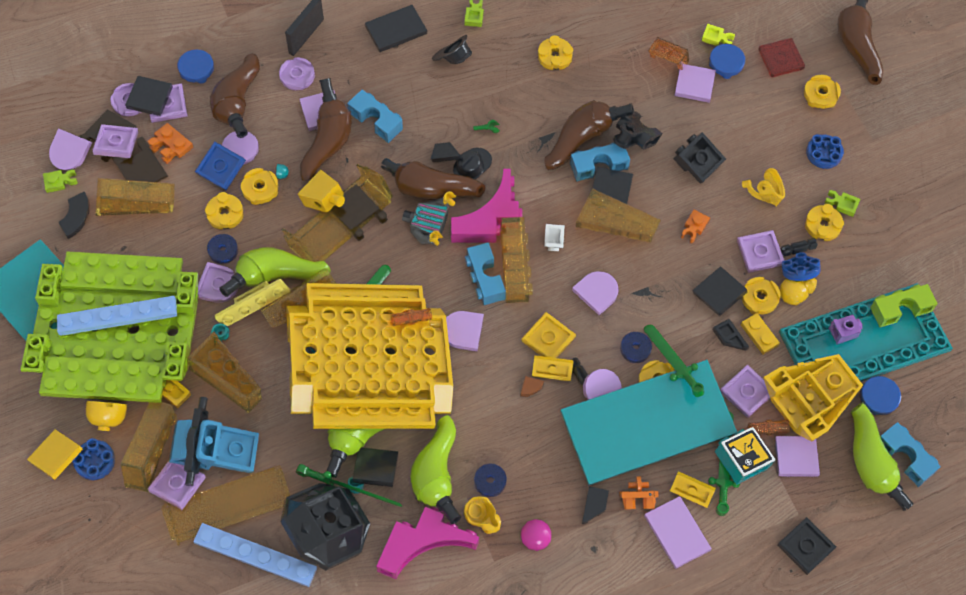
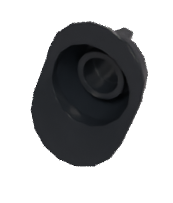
M463 35L454 43L439 50L434 54L432 60L437 61L444 58L452 64L464 62L472 55V51L466 43L468 36Z
M471 148L461 154L462 160L455 162L453 172L454 174L476 180L491 166V154L483 148Z

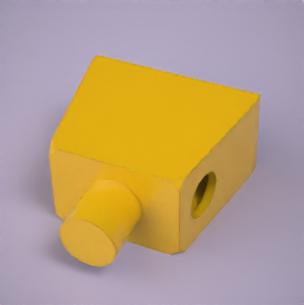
M322 170L298 193L305 207L323 212H329L334 205L341 207L345 202L344 193L338 182Z

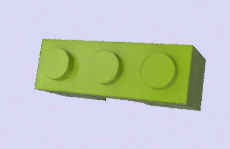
M918 284L912 286L909 290H897L892 295H880L874 299L870 308L879 327H884L898 322L902 316L900 306L908 307L914 317L933 312L938 303L928 284L922 286Z

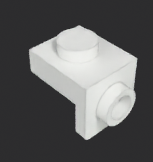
M546 224L544 247H548V251H559V248H563L565 225Z

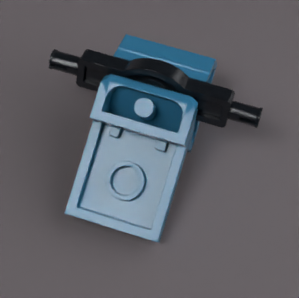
M199 397L198 408L194 409L192 420H178L174 428L169 462L185 465L184 471L187 472L186 486H194L195 474H199V469L209 470L211 466L251 474L254 472L259 433L222 426L221 422L208 420L209 412L206 411L208 398Z

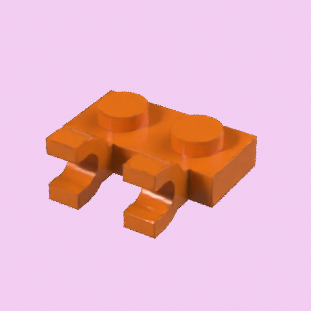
M166 123L154 133L155 137L147 141L151 145L149 148L153 153H156L163 145L167 147L160 151V154L163 156L161 159L166 164L175 156L181 158L193 148V143L169 123Z

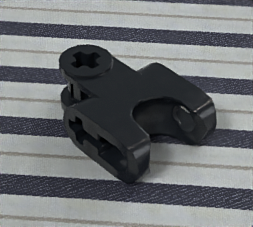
M634 111V115L619 119L616 128L620 130V133L614 136L613 141L617 146L624 149L638 145L642 150L656 145L663 133L657 128L645 126L640 121V118L643 116Z

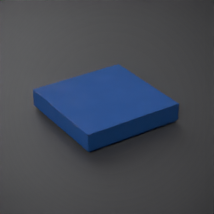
M214 141L195 170V173L227 191L246 160Z

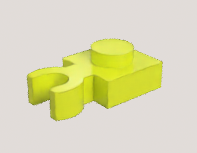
M707 24L702 42L718 46L719 43L732 44L728 39L734 40L735 34L723 33V28Z

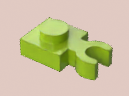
M469 0L470 7H466L465 26L482 27L484 9L481 8L483 0H479L478 4L473 3V0Z
M62 170L43 173L46 192L65 189V184H78L76 178L70 179L72 176H77L75 170H69L65 174H63Z
M829 190L828 196L833 199L826 198L824 203L832 206L836 205L838 212L853 217L860 199L844 192L839 196L836 191Z

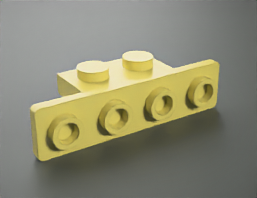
M281 279L271 284L265 281L234 298L235 304L215 314V319L228 327L288 294L290 289Z

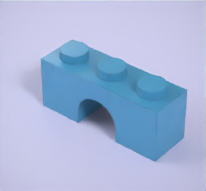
M361 90L347 103L351 115L361 123L369 117L378 118L374 123L375 133L387 143L403 130L401 116L390 111L384 103L378 102L371 93Z
M613 142L607 146H597L590 150L577 151L571 154L570 165L576 182L594 178V165L597 163L606 164L612 170L629 169L630 157L626 149L617 146Z
M489 242L467 248V256H464L466 266L471 268L470 277L472 283L477 285L476 294L478 300L482 299L483 305L505 300L506 290L501 276L490 277L484 274L486 269L494 267V256Z
M898 422L880 436L891 456L897 452H903L910 457L911 465L904 473L918 487L941 467L937 459L929 455L924 450L923 445L909 434L907 428L901 426Z

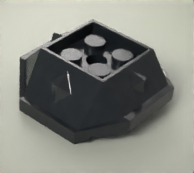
M318 483L288 496L284 500L280 522L301 558L319 565L320 568L327 571L358 556L362 552L370 522L350 489Z

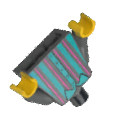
M449 191L445 193L444 197L437 200L418 203L415 212L404 211L402 221L411 223V233L420 244H435L436 246L440 244L439 241L440 238H443L442 232L448 218L447 205H455L453 198H456V195L453 192Z

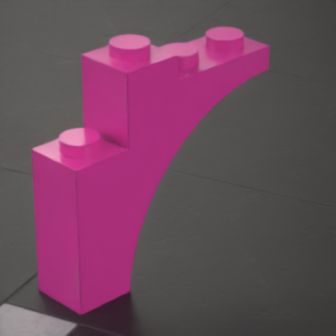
M503 169L500 187L486 205L470 214L451 217V243H496V237L500 236V226H518L519 219H522V208H519V201H515V192H511V187H514V176H511V169Z
M425 507L416 529L408 522L403 521L400 523L396 521L376 566L377 572L397 579L402 569L421 553L442 546H462L476 550L479 544V537L471 530L466 529L463 531L458 529V526L455 524H450V522L443 523L444 514H442V511L435 507Z

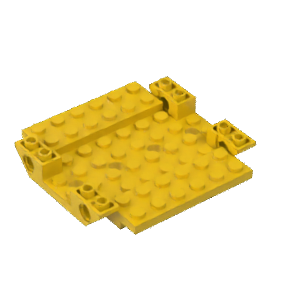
M307 283V307L286 306L288 342H290L291 361L289 376L291 414L312 413L313 429H434L436 425L435 414H451L453 378L446 315L441 308H426L422 286ZM312 347L316 350V353L309 354L305 349ZM351 347L355 349L356 353L349 354L345 349ZM392 348L395 350L396 353L390 355L385 351V349ZM430 348L435 354L428 355L424 350Z

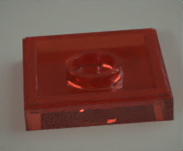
M792 38L759 46L758 50L771 77L805 68V64Z

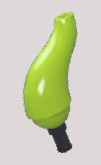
M262 247L250 250L239 256L235 274L231 276L228 282L220 286L219 290L223 296L228 297L236 289L244 286L256 287L265 281L270 282L285 278L317 280L328 275L331 270L324 261L313 262L281 249Z
M860 403L851 411L854 420L853 457L856 469L867 489L880 494L886 493L898 503L903 511H906L914 503L902 491L903 487L899 484L900 471L897 467L898 463L885 448L872 413L864 403Z
M446 415L438 420L436 433L416 457L411 467L410 477L412 490L417 500L425 505L437 507L439 511H443L450 524H455L462 516L453 506V501L450 498L452 485L450 483L451 477L447 470V461L455 441L456 428L452 418Z
M329 429L327 432L329 434L328 441L332 452L326 471H329L333 478H337L340 467L346 461L347 456L358 452L368 439L385 429Z

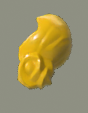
M815 278L805 281L785 279L779 287L781 298L787 304L797 306L805 301L809 294L814 292L817 280Z
M473 497L466 503L463 513L468 523L481 527L484 533L487 534L496 533L500 530V517L496 514L495 507L487 497Z

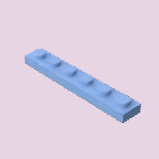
M175 296L60 314L57 315V331L62 336L177 317Z
M204 523L201 524L193 541L194 544L310 587L317 570L315 565Z

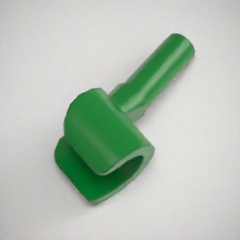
M490 120L485 125L473 126L474 131L489 129L493 133H498L500 130L494 126L500 124L495 120Z

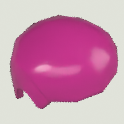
M533 519L527 521L521 529V540L530 550L539 551L545 549L551 542V529L543 520Z

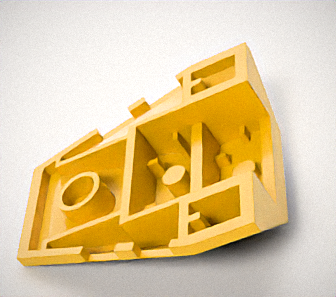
M839 354L815 359L812 362L797 363L794 366L779 367L763 378L771 402L793 431L811 442L828 432L863 386Z

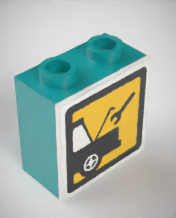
M754 427L747 430L742 429L731 438L725 437L719 441V446L715 450L716 455L736 485L768 470L775 461V458Z

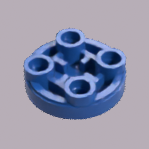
M732 44L716 46L709 58V66L725 79L740 73L745 64L743 51Z
M195 49L185 52L179 58L177 67L182 79L203 84L213 73L214 63L212 57L206 51Z
M816 134L809 141L806 154L813 165L829 169L840 163L844 149L839 137Z
M804 252L797 253L795 257L784 260L781 263L783 276L793 281L810 280L821 272L820 259L809 257Z
M876 376L864 383L860 390V398L872 415H887L895 411L899 406L901 392L897 384L891 379Z
M91 438L80 446L83 450L72 461L75 470L81 477L87 480H98L107 476L113 469L115 454L106 442Z

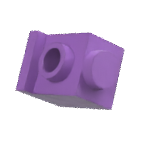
M850 315L838 320L834 319L829 329L836 343L840 344L858 338L861 333L862 323L860 319H855L854 315Z

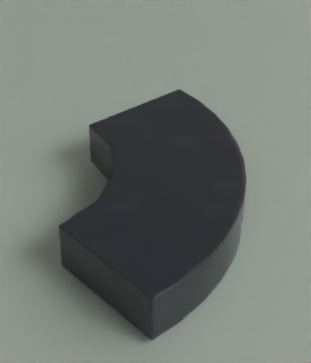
M85 191L68 199L69 211L65 218L59 221L68 239L76 235L83 228L89 214L90 205Z

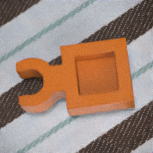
M694 209L685 223L684 227L686 229L683 230L681 238L683 239L685 235H691L690 243H693L696 233L702 234L710 221V217Z

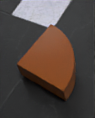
M525 376L520 396L529 397L542 389L544 381Z

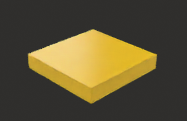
M545 312L523 336L522 342L540 356L557 358L573 341L576 334Z
M55 429L27 460L55 480L83 449L80 445Z

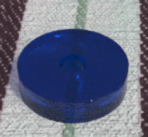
M218 234L208 242L207 251L210 259L215 263L227 264L236 258L238 245L232 236Z
M630 332L623 337L620 351L627 361L641 363L650 356L652 343L648 336L641 332ZM637 345L639 349H634L633 346Z
M485 464L475 473V488L486 497L497 496L506 487V473L496 464ZM493 478L494 482L489 483L487 479Z

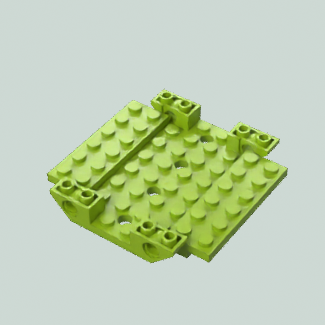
M67 251L63 268L62 265L42 264L35 296L39 306L33 334H28L21 372H43L39 389L40 396L161 403L166 380L182 381L188 371L198 305V273L182 272V258ZM169 296H175L177 317L62 336L58 334L57 329H51V325L57 322V315ZM136 326L139 328L138 332L134 334L129 333L131 327ZM169 330H178V333L176 335H168Z

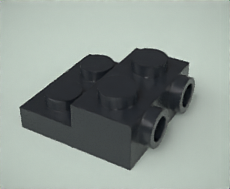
M703 132L697 136L693 134L686 140L688 144L685 147L683 145L675 151L676 156L673 158L685 172L689 171L700 184L726 160Z

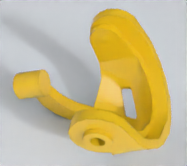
M769 168L765 171L764 180L760 181L757 185L759 193L753 189L751 180L742 181V187L747 188L753 197L773 204L776 207L785 197L782 179L774 168Z

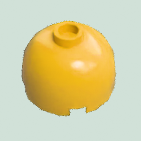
M87 401L86 417L92 425L98 426V430L110 431V427H117L125 419L127 404Z

